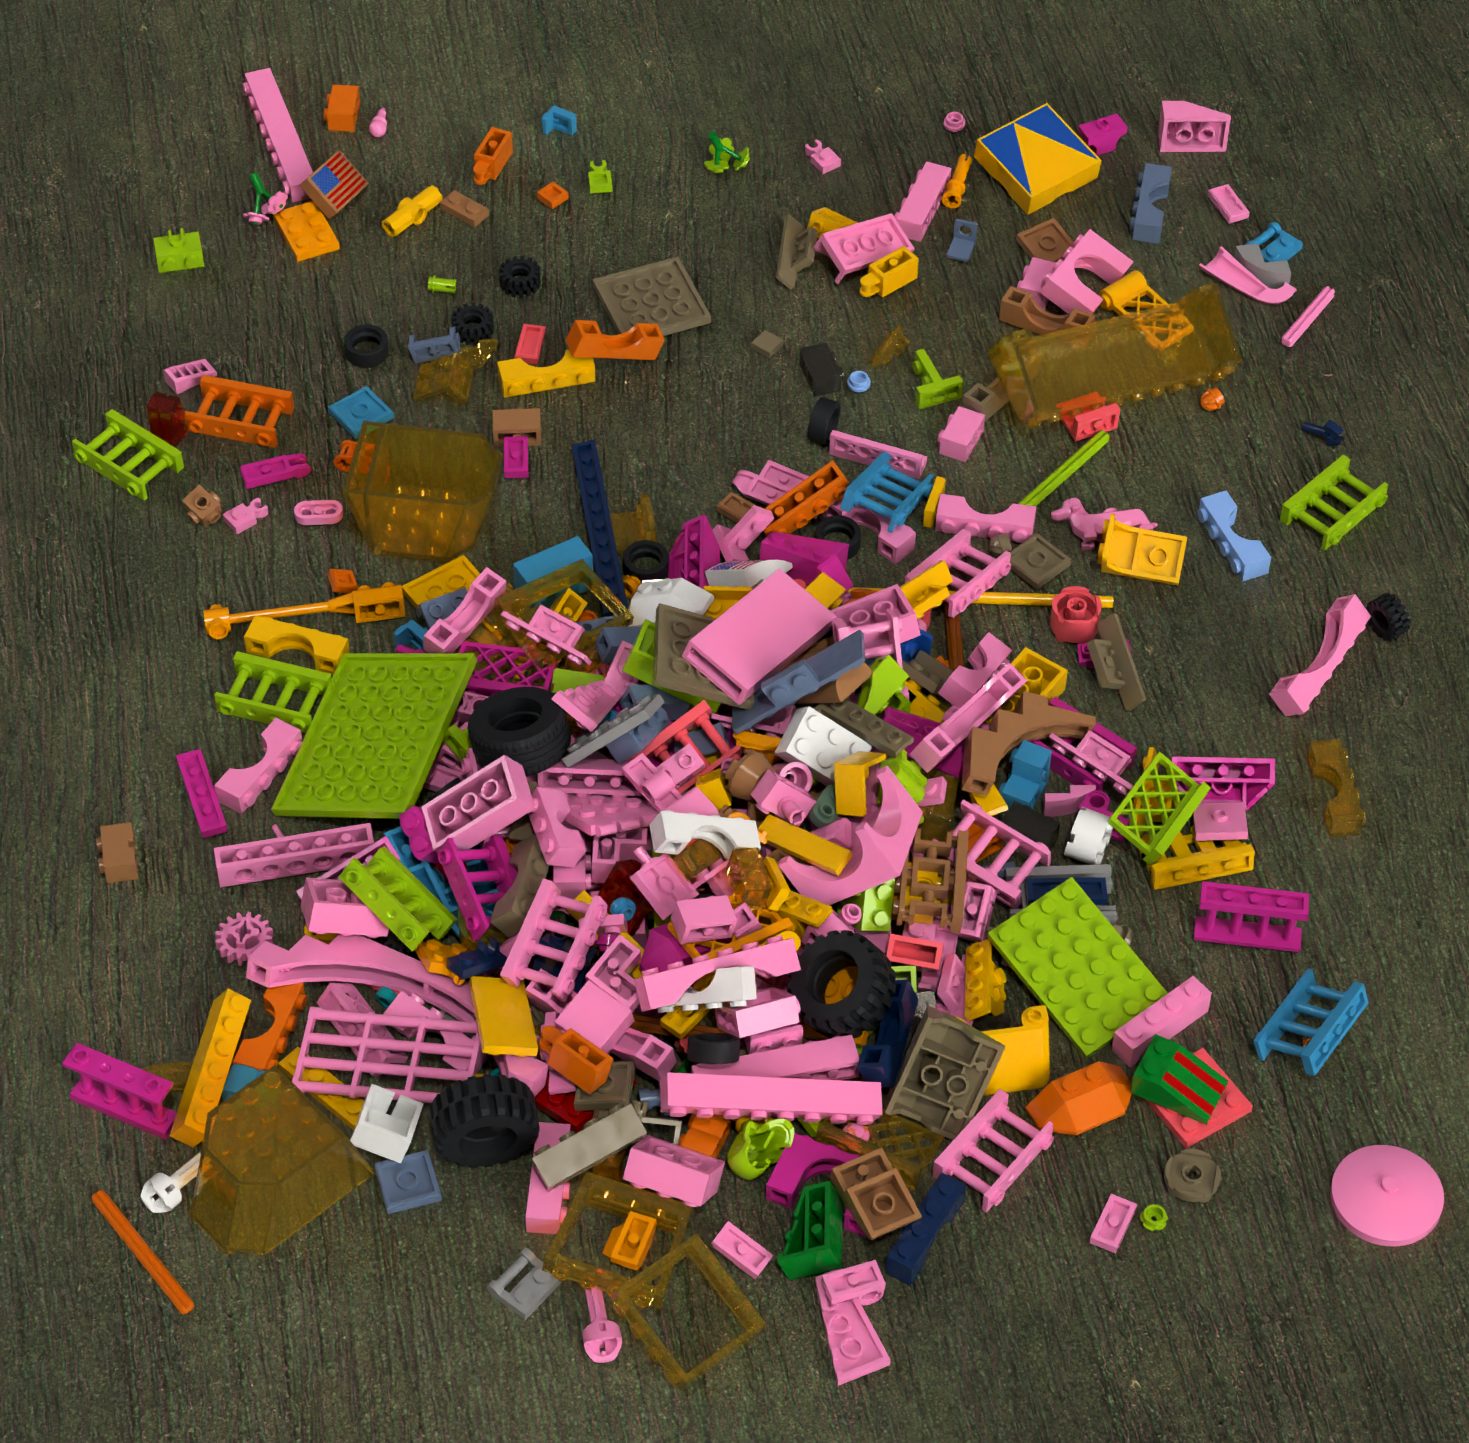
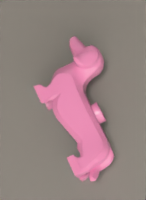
M1077 498L1065 500L1062 508L1050 513L1053 520L1069 522L1073 533L1083 540L1081 544L1082 551L1095 549V540L1105 542L1102 540L1103 525L1105 519H1110V514H1116L1115 518L1128 526L1153 530V528L1157 527V523H1150L1146 514L1140 509L1117 511L1116 508H1108L1100 514H1088Z

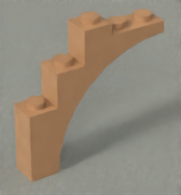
M1023 691L1015 705V713L998 709L990 723V730L977 727L971 728L964 741L962 790L987 796L995 782L999 762L1006 754L1021 745L1023 740L1029 742L1035 739L1046 738L1051 733L1058 737L1083 739L1089 730L1092 731L1094 729L1096 717L1048 705V697Z

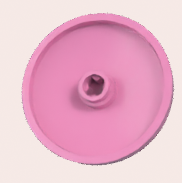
M1372 1145L1352 1152L1340 1162L1331 1183V1203L1341 1223L1357 1237L1382 1246H1404L1426 1237L1437 1225L1444 1205L1443 1187L1433 1168L1415 1153L1391 1145Z

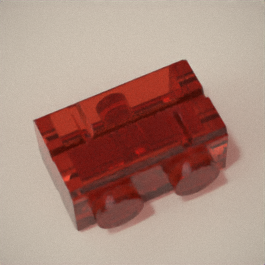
M155 392L146 406L150 431L155 436L176 447L186 437L188 432V426L184 424L185 409L181 406L180 397L167 396L164 393Z

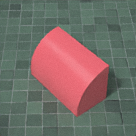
M890 934L886 956L892 962L939 970L944 943Z

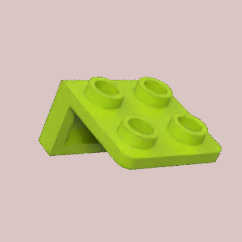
M895 878L841 900L837 906V913L840 914L842 907L846 904H856L861 909V919L856 924H851L852 927L861 931H890Z

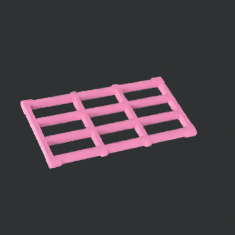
M311 1006L295 1074L291 1083V1093L304 1094L305 1092L344 1095L350 1098L366 1097L370 1087L359 1086L362 1072L408 1076L405 1090L385 1088L395 1092L392 1100H398L399 1096L403 1095L418 1102L432 1103L436 1095L440 1093L413 1091L415 1078L464 1081L468 1077L475 1076L481 1051L476 1020L466 1022L431 1019L428 1016H421L419 1018L375 1014L372 1011L361 1013L326 1010L323 1007ZM316 1020L365 1024L362 1037L313 1033ZM373 1025L418 1028L416 1041L370 1037ZM426 1029L476 1033L474 1046L424 1042ZM310 1043L359 1048L357 1061L307 1057ZM368 1048L413 1052L410 1065L365 1062ZM421 1053L471 1057L468 1071L421 1067L418 1064ZM305 1067L354 1072L351 1085L301 1080Z

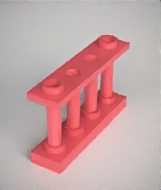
M703 700L661 731L642 751L627 760H633L643 753L649 760L655 756L664 762L671 757L667 746L675 740L681 742L684 747L690 743L707 768L677 790L683 796L695 787L697 776L721 768V763L725 758L740 759L743 751L739 744L732 749L728 746L709 721V715L712 711L706 701ZM695 725L702 727L723 755L711 765L688 736V731Z

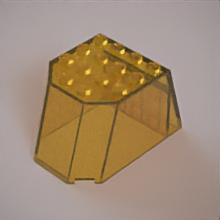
M363 421L344 486L343 496L373 554L447 562L474 547L495 493L503 454L499 450L496 451L488 443V439L484 434Z
M274 1065L207 1113L190 1218L225 1254H234V1251L256 1252V1255H266L373 1176L375 1171L347 1136Z

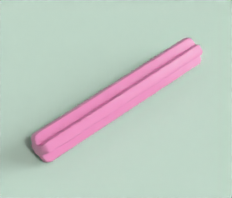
M1326 286L1282 336V345L1287 347L1293 346L1333 299L1335 293L1333 288L1331 289L1329 286Z

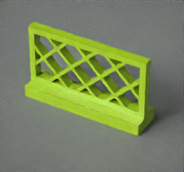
M1158 752L1107 822L1145 854L1143 860L1151 866L1163 856L1211 787L1204 781L1199 785L1165 755ZM1158 762L1166 768L1167 775H1158L1156 767ZM1144 781H1153L1155 792H1146ZM1160 781H1169L1171 792H1162ZM1176 781H1182L1188 786L1187 792H1178ZM1131 798H1141L1143 809H1133ZM1147 798H1157L1159 809H1150ZM1164 798H1173L1175 808L1166 809ZM1135 814H1144L1147 826H1137ZM1151 814H1160L1163 825L1154 826ZM1119 815H1128L1131 826H1125L1117 817ZM1139 831H1148L1150 838L1148 845L1140 839Z

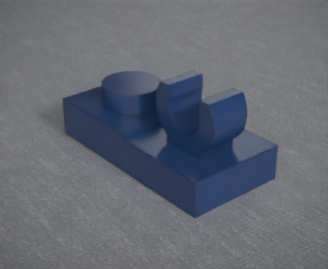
M492 937L490 938L489 946L479 941L477 950L461 952L459 955L447 958V968L463 980L504 966L507 957L499 951L500 943Z

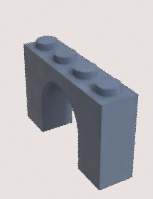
M603 627L594 643L602 663H612L622 640L633 645L641 627ZM628 685L619 701L622 709L627 707L631 709L636 706L635 703L646 695L652 698L659 693L664 700L661 707L666 711L669 720L679 719L690 706V703L652 685Z

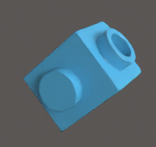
M553 105L542 116L541 124L543 134L548 135L553 129L571 136L577 131L575 113Z
M414 620L401 625L393 633L395 648L398 644L407 646L410 643L416 649L423 650L424 635L428 629L422 628Z

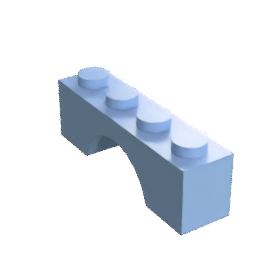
M1227 490L1200 499L1199 509L1197 510L1198 519L1201 523L1205 524L1211 539L1216 541L1221 554L1224 557L1226 556L1230 562L1232 571L1235 574L1237 573L1242 582L1268 574L1271 556L1261 541L1242 538L1231 529V526L1235 523L1237 505Z

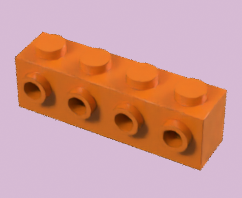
M833 460L764 508L771 511L774 519L763 530L766 536L772 532L791 534L798 528L804 527L816 515L824 513L833 503L843 499L846 488L850 484Z

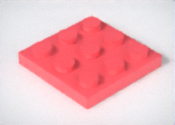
M1204 1048L1192 1054L1228 1080V1084L1207 1125L1144 1099L1185 1149L1252 1112L1253 1107Z

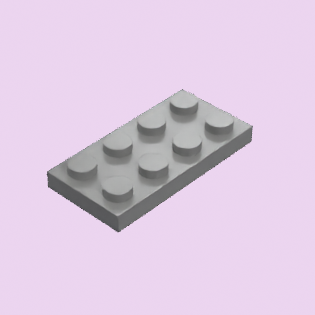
M659 693L652 698L646 695L635 703L636 706L629 709L627 707L615 715L616 718L610 722L605 720L600 723L592 733L588 734V732L580 735L574 740L575 743L567 748L568 753L563 757V762L568 768L650 719L664 703V700Z

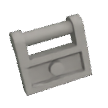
M525 1247L518 1253L517 1260L496 1281L492 1280L486 1286V1289L495 1299L526 1320L563 1280L561 1274L538 1259L530 1249ZM526 1266L532 1269L509 1293L504 1290Z

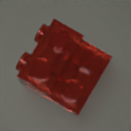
M633 859L616 861L598 893V896H601L607 904V913L611 915L610 906L617 898H629L635 903L636 911L633 917L627 921L628 934L630 936L635 935L646 914H653L654 908L630 878L642 866L641 863Z

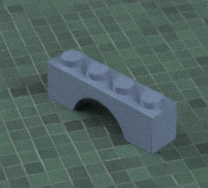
M1145 163L1144 172H1139L1138 185H1141V187L1137 186L1135 200L1139 201H1134L1132 215H1136V217H1131L1129 230H1133L1132 240L1152 243L1160 242L1164 211L1157 209L1152 203L1168 197L1171 166Z

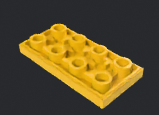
M470 977L469 987L482 1053L490 1055L508 1054L518 1057L537 1056L539 1048L524 980L521 981L517 988L508 985L503 978Z

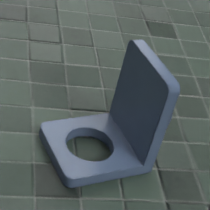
M962 219L955 220L954 237L947 252V258L964 262L969 261L976 244L977 223ZM967 226L971 229L972 233L964 234L960 231V227Z

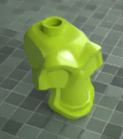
M785 1118L771 1119L763 1125L752 1120L743 1122L741 1130L727 1154L728 1165L734 1174L745 1180H753L762 1175L770 1164L777 1163L783 1152L782 1148H789L793 1143L795 1132L793 1125Z

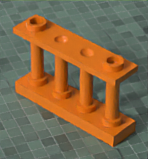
M202 375L200 387L202 398L204 399L197 413L185 411L186 431L277 448V433L274 426L280 413L292 415L294 411L293 392ZM213 400L226 402L219 417L206 415ZM236 404L248 406L242 422L229 419ZM258 408L271 411L264 426L251 424Z

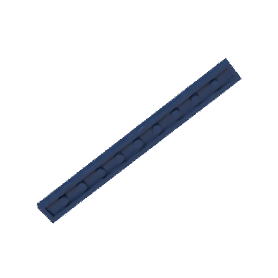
M595 439L573 444L572 450L604 616H624L629 607Z

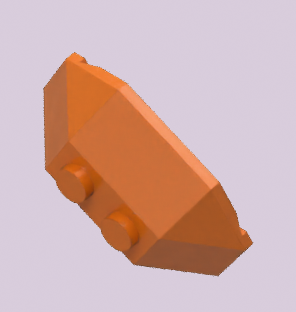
M1098 1061L1051 1081L1025 1107V1111L1040 1131L1050 1121L1054 1124L1053 1132L1079 1135L1125 1115L1132 1095V1083L1120 1066Z

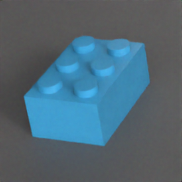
M579 536L513 563L515 597L528 615L536 613L540 605L550 607L554 600L568 588L576 594L584 593L594 588L593 555Z

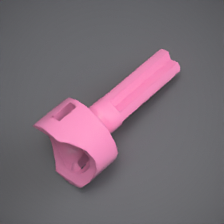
M590 1284V1288H585V1295L591 1324L583 1330L582 1338L588 1356L594 1362L605 1363L617 1357L622 1346V1336L619 1325L607 1319L602 1288L597 1287L596 1284ZM600 1348H605V1351L600 1353Z

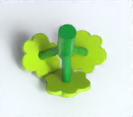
M715 131L708 134V138L712 143L709 147V152L713 155L711 161L704 162V166L713 173H721L724 169H729L728 161L731 156L736 158L733 163L734 170L736 171L748 164L750 159L748 147H745L743 151L737 154L734 152L735 149L731 146L732 141L729 138L721 140Z

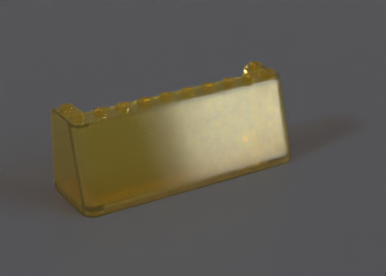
M1217 283L1197 287L1175 303L1033 337L1031 328L1011 332L987 351L990 362L1023 426L1027 425L1028 428L1039 426L1042 424L1041 421L1048 420L1049 423L1059 421L1065 415H1069L1072 418L1083 413L1085 410L1090 409V411H1093L1108 404L1117 403L1119 406L1125 403L1124 400L1128 399L1136 402L1144 399L1145 395L1148 394L1156 397L1164 394L1165 390L1172 389L1173 392L1186 388L1185 385L1192 384L1193 387L1199 386L1211 378L1213 382L1226 378V374L1236 371L1235 367L1243 362Z

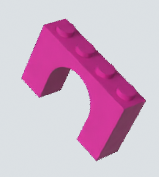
M794 1133L791 1147L784 1148L766 1184V1200L792 1209L803 1185L810 1178L818 1174L831 1173L832 1168L856 1159L860 1155L850 1154L839 1150L833 1145H825L814 1141L809 1136ZM847 1208L844 1214L843 1229L869 1238Z

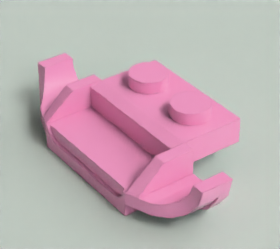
M768 460L760 475L740 470L735 475L732 484L738 488L745 498L748 497L768 506L809 476Z
M950 904L947 906V914H951ZM935 916L932 924L913 922V925L907 924L908 921H905L902 936L944 943L939 970L916 966V971L922 972L921 981L918 983V991L937 992L945 956L956 952L958 936L953 932H949L950 926L945 925V928H939L940 917ZM896 962V966H914Z

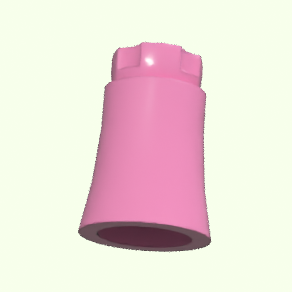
M792 762L789 764L779 763L772 766L778 775L807 790V792L811 789L812 774L805 764Z

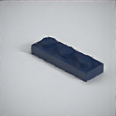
M1106 877L1073 878L1095 905H1107ZM1026 878L1027 906L1069 878Z

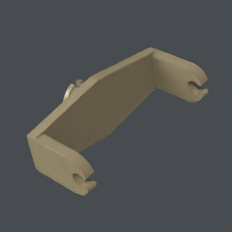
M631 1100V1105L641 1122L670 1125L667 1142L679 1144L681 1120L646 1115L649 1102ZM594 1109L593 1119L598 1117L602 1120L610 1115L608 1113L609 1110Z

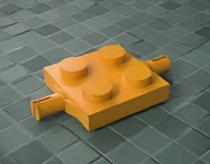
M437 938L420 943L415 952L428 972L449 976L456 985L457 983L458 985L464 983L465 979L462 980L447 968V958L459 955L461 952H468L469 950L466 946L457 943L452 944V946L444 945Z

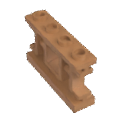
M917 828L912 841L913 852L926 854V857L913 856L912 866L908 865V852L901 875L895 878L894 893H899L898 899L893 901L892 915H897L896 925H902L903 920L908 921L907 924L913 925L915 914L940 917L939 928H945L946 925L950 926L949 932L960 933L964 916L969 831L958 830L957 836H952V832H947L945 842L920 840L921 829ZM951 847H955L953 870H950L951 860L937 859V855L950 857ZM918 870L943 873L942 886L917 883ZM906 885L910 886L909 896L923 897V901L910 900L909 909H905ZM949 890L952 891L951 914H947L948 904L934 902V898L947 900Z

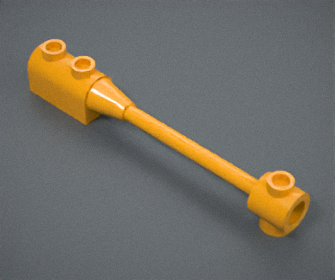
M386 582L382 587L378 588L362 585L357 590L330 599L328 602L229 614L228 607H222L218 604L212 605L208 610H203L206 634L214 639L225 638L228 632H232L231 624L251 622L255 615L274 619L330 611V613L355 614L356 623L406 617L402 586L395 585L392 582Z

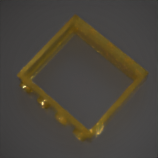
M697 1233L616 1289L611 1298L615 1311L620 1316L624 1315L630 1323L629 1327L633 1335L637 1339L643 1340L648 1347L647 1352L651 1359L662 1365L665 1369L664 1373L667 1380L673 1386L677 1385L680 1391L759 1335L766 1326L765 1321ZM689 1256L746 1331L686 1374L628 1297L680 1260Z

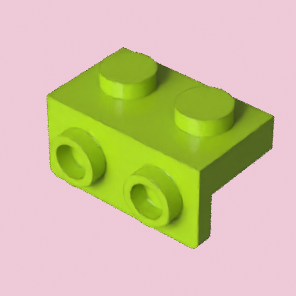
M555 668L553 670L550 692L556 694L557 691H562L564 693L569 688L575 690L580 685L586 687L588 683L604 680V676Z

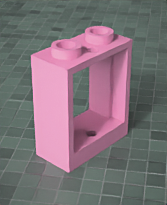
M774 987L756 991L757 999L746 1000L747 1006L730 1007V1002H722L723 1008H715L718 1029L738 1038L800 1022L798 1015L800 1013V1004L796 996Z

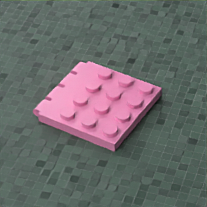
M564 793L571 809L564 821L590 836L597 835L600 837L614 834L617 831L624 832L638 829L640 826L647 827L654 817L659 814L643 795Z

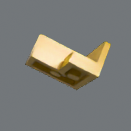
M858 751L834 763L836 814L861 817L867 814L865 779L869 778V767L885 760L886 753Z

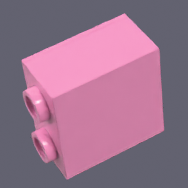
M588 980L554 1022L556 1028L562 1033L572 1028L608 1054L632 1025L634 1017L630 1009Z

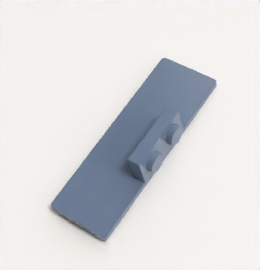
M858 630L809 659H803L762 682L761 688L754 693V705L751 709L746 710L732 706V729L734 733L738 734L743 730H749L757 722L764 718L772 717L778 710L793 705L801 697L816 692L824 684L833 682L845 672L861 666L866 660L864 633Z

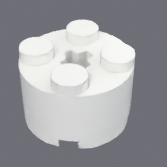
M1081 807L1071 830L1070 842H1067L1064 855L1089 865H1100L1105 847L1108 846L1113 833V827L1107 822L1110 816Z

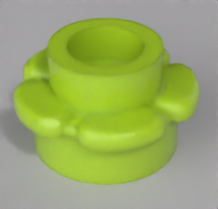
M1152 1204L1141 1212L1140 1221L1143 1222V1227L1147 1230L1160 1231L1166 1227L1168 1216L1163 1207Z

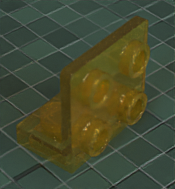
M458 352L445 355L430 363H425L419 368L413 399L419 402L446 391L459 406L466 404L474 369Z
M649 493L639 494L640 504L635 505L636 511L610 514L618 553L624 552L629 545L637 541L651 540L656 542V527Z

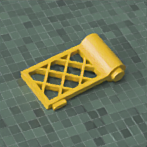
M1138 270L1128 273L1098 293L1103 298L1100 306L1109 311L1114 310L1145 339L1144 343L1153 351L1158 350L1162 352L1194 331V327L1147 285L1144 275ZM1147 295L1153 300V303L1141 302L1140 298ZM1126 306L1136 307V313L1127 312L1123 308ZM1140 308L1152 309V315L1139 314ZM1156 310L1165 311L1168 317L1156 316ZM1139 320L1151 321L1152 327L1142 326ZM1155 322L1167 323L1168 329L1155 328ZM1171 324L1180 325L1184 329L1182 331L1171 330ZM1155 334L1167 336V340L1161 343L1155 338Z

